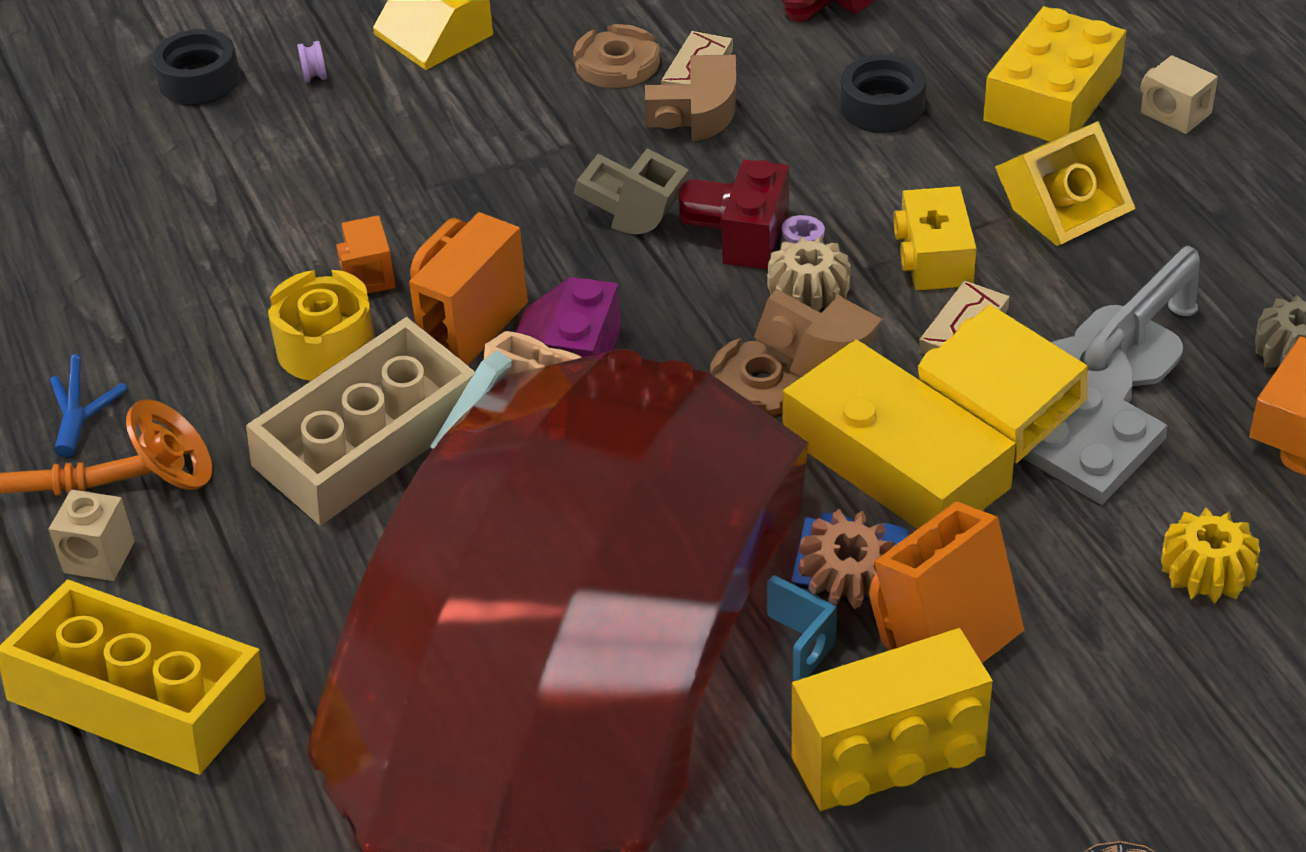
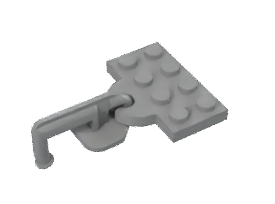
M1185 246L1125 306H1104L1096 310L1076 330L1075 336L1052 342L1057 347L1088 365L1087 401L1034 447L1023 459L1100 505H1103L1167 438V424L1131 405L1129 402L1132 399V386L1160 382L1182 358L1183 344L1181 339L1174 332L1151 321V319L1167 302L1169 309L1181 316H1191L1198 311L1196 299L1200 257L1196 249L1191 246Z

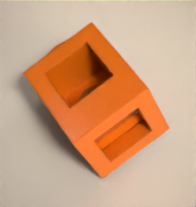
M380 216L341 223L345 242L336 244L341 270L360 279L367 289V294L396 288L390 250Z

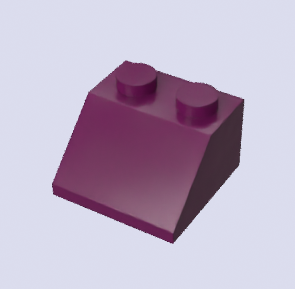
M569 277L526 307L516 330V333L541 341L548 348L568 351L589 361L593 365L590 395H597L621 330L618 283Z

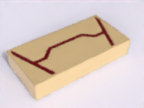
M691 31L662 78L661 85L691 84L690 55H731L733 52V38Z
M964 280L920 338L919 352L926 354L931 349L940 347L956 333L964 320L970 317L973 318L988 304L1006 313L1009 308L1010 296Z

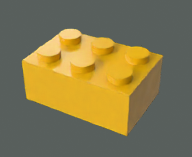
M1043 6L988 74L983 121L1046 141L1055 140L1082 128L1121 75L1127 30L1111 26L1104 21L1090 20L1069 14L1062 9Z
M960 628L792 682L791 757L820 812L838 805H853L868 795L894 786H909L924 776L950 767H965L977 758L985 756L993 680Z

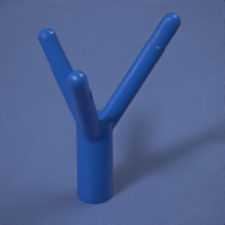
M79 354L71 356L68 396L58 376H53L50 379L63 413L54 447V452L62 457H72L75 455L83 422L124 394L128 389L125 383H120L86 407H80L81 356Z

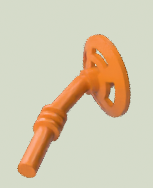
M145 399L135 403L129 409L126 417L129 437L139 455L85 467L83 462H78L76 468H73L71 463H66L64 469H61L59 464H53L50 470L0 473V494L53 490L55 496L61 495L62 490H65L68 495L70 490L78 489V491L86 492L87 488L156 473L162 479L178 488L197 490L210 480L212 476V461L201 436L181 414L159 401ZM152 419H153V420H156V421H158V422H160V423H162L163 425H165L166 427H168L171 431H169L168 429H166L165 427H163V426H161V425H159V424L153 423V422H152ZM136 424H138L142 432L139 439L136 432ZM183 454H190L193 463V476L182 470L184 467Z

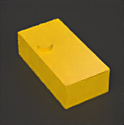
M857 339L783 390V436L916 529H919L956 501L983 511L1011 489L1016 447L1014 441Z
M69 579L0 645V673L8 701L198 775L202 774L266 700L260 649Z

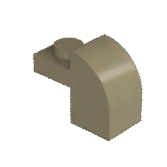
M648 148L631 169L598 153L577 179L573 194L614 214L612 229L627 234H644L656 228L678 199L679 188L685 183L689 169Z

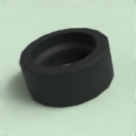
M191 29L178 32L165 38L155 48L152 55L160 92L169 100L182 104H201L214 101L228 94L237 85L240 77L236 51L232 40L222 32L215 30ZM196 63H212L198 69L180 70Z
M890 54L866 56L849 64L841 75V113L849 123L860 129L876 133L899 131L909 128L919 121L925 111V73L916 63L907 58ZM874 89H889L902 94L893 97H875L863 92Z

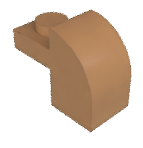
M736 54L690 55L691 84L645 85L646 127H661L664 129L691 127V141L708 139L723 131L731 122L736 108Z
M777 289L766 302L754 338L791 357L793 362L789 371L802 377L843 347L854 342L855 339L871 348L882 318L839 295L820 313Z

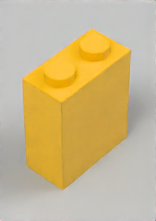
M988 304L973 318L970 317L964 320L954 335L940 347L928 351L918 365L920 381L1016 443L1014 456L1016 464L1087 401L1088 365L991 304Z

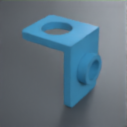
M773 575L767 581V614L770 618L802 634L793 647V680L797 681L808 677L836 644L837 606L821 599L817 594H811L808 589H801ZM814 640L817 641L812 653L807 658L812 643L814 642Z

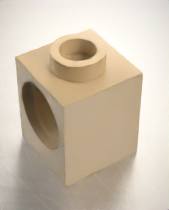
M1171 55L1156 68H1151L1145 74L1140 86V91L1143 93L1140 113L1187 134L1212 113L1218 76Z
M70 490L49 527L62 571L65 574L114 581L135 542L122 497Z

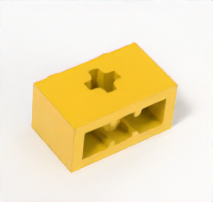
M960 186L904 190L902 192V210L894 211V233L896 240H904V242H901L900 247L903 271H911L915 290L960 287L964 280L974 284L976 245Z

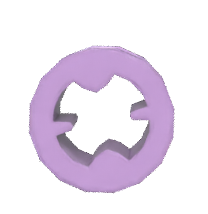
M319 40L313 41L311 47H305L303 43L297 44L305 83L311 82V79L315 76L320 77L321 80L327 79Z
M805 215L792 216L782 224L783 237L781 238V245L782 242L796 244L800 236H807L803 237L806 241H814L820 236L823 239L825 227L817 218Z

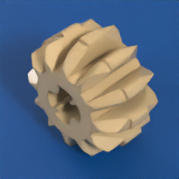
M800 236L796 244L782 242L780 251L771 253V260L768 263L767 287L770 290V296L778 289L818 312L821 308L826 309L838 295L846 299L850 288V263L848 262V255L840 252L838 243L824 245L821 236L814 241H806Z

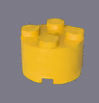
M315 270L302 272L286 279L273 291L270 297L271 306L268 310L269 322L278 361L283 369L291 375L311 382L376 338L367 289L360 279L348 272L331 270L332 276L316 277Z

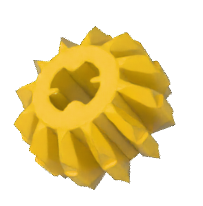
M1206 507L1199 517L1184 512L1178 523L1170 524L1169 530L1165 533L1161 555L1162 571L1170 574L1169 578L1171 579L1172 588L1187 587L1191 600L1199 594L1208 595L1214 604L1222 594L1237 599L1240 592L1243 591V587H1250L1256 577L1260 554L1259 539L1251 536L1248 522L1233 523L1230 511L1221 517L1213 516Z

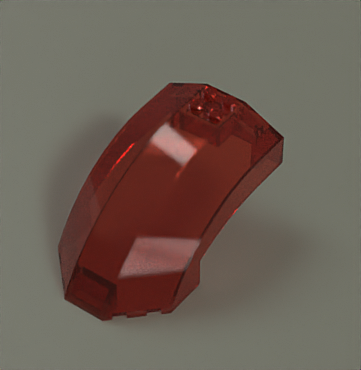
M631 350L606 351L507 375L502 378L443 435L423 462L400 499L360 583L339 638L323 688L308 744L307 758L314 770L321 769L326 777L327 792L342 817H349L356 828L355 839L362 851L597 852L619 847L621 852L648 851L685 791L688 781L694 716L721 650L753 585L800 514L809 442L711 373L694 370L690 364L683 361L669 360L661 363L642 359L639 353Z

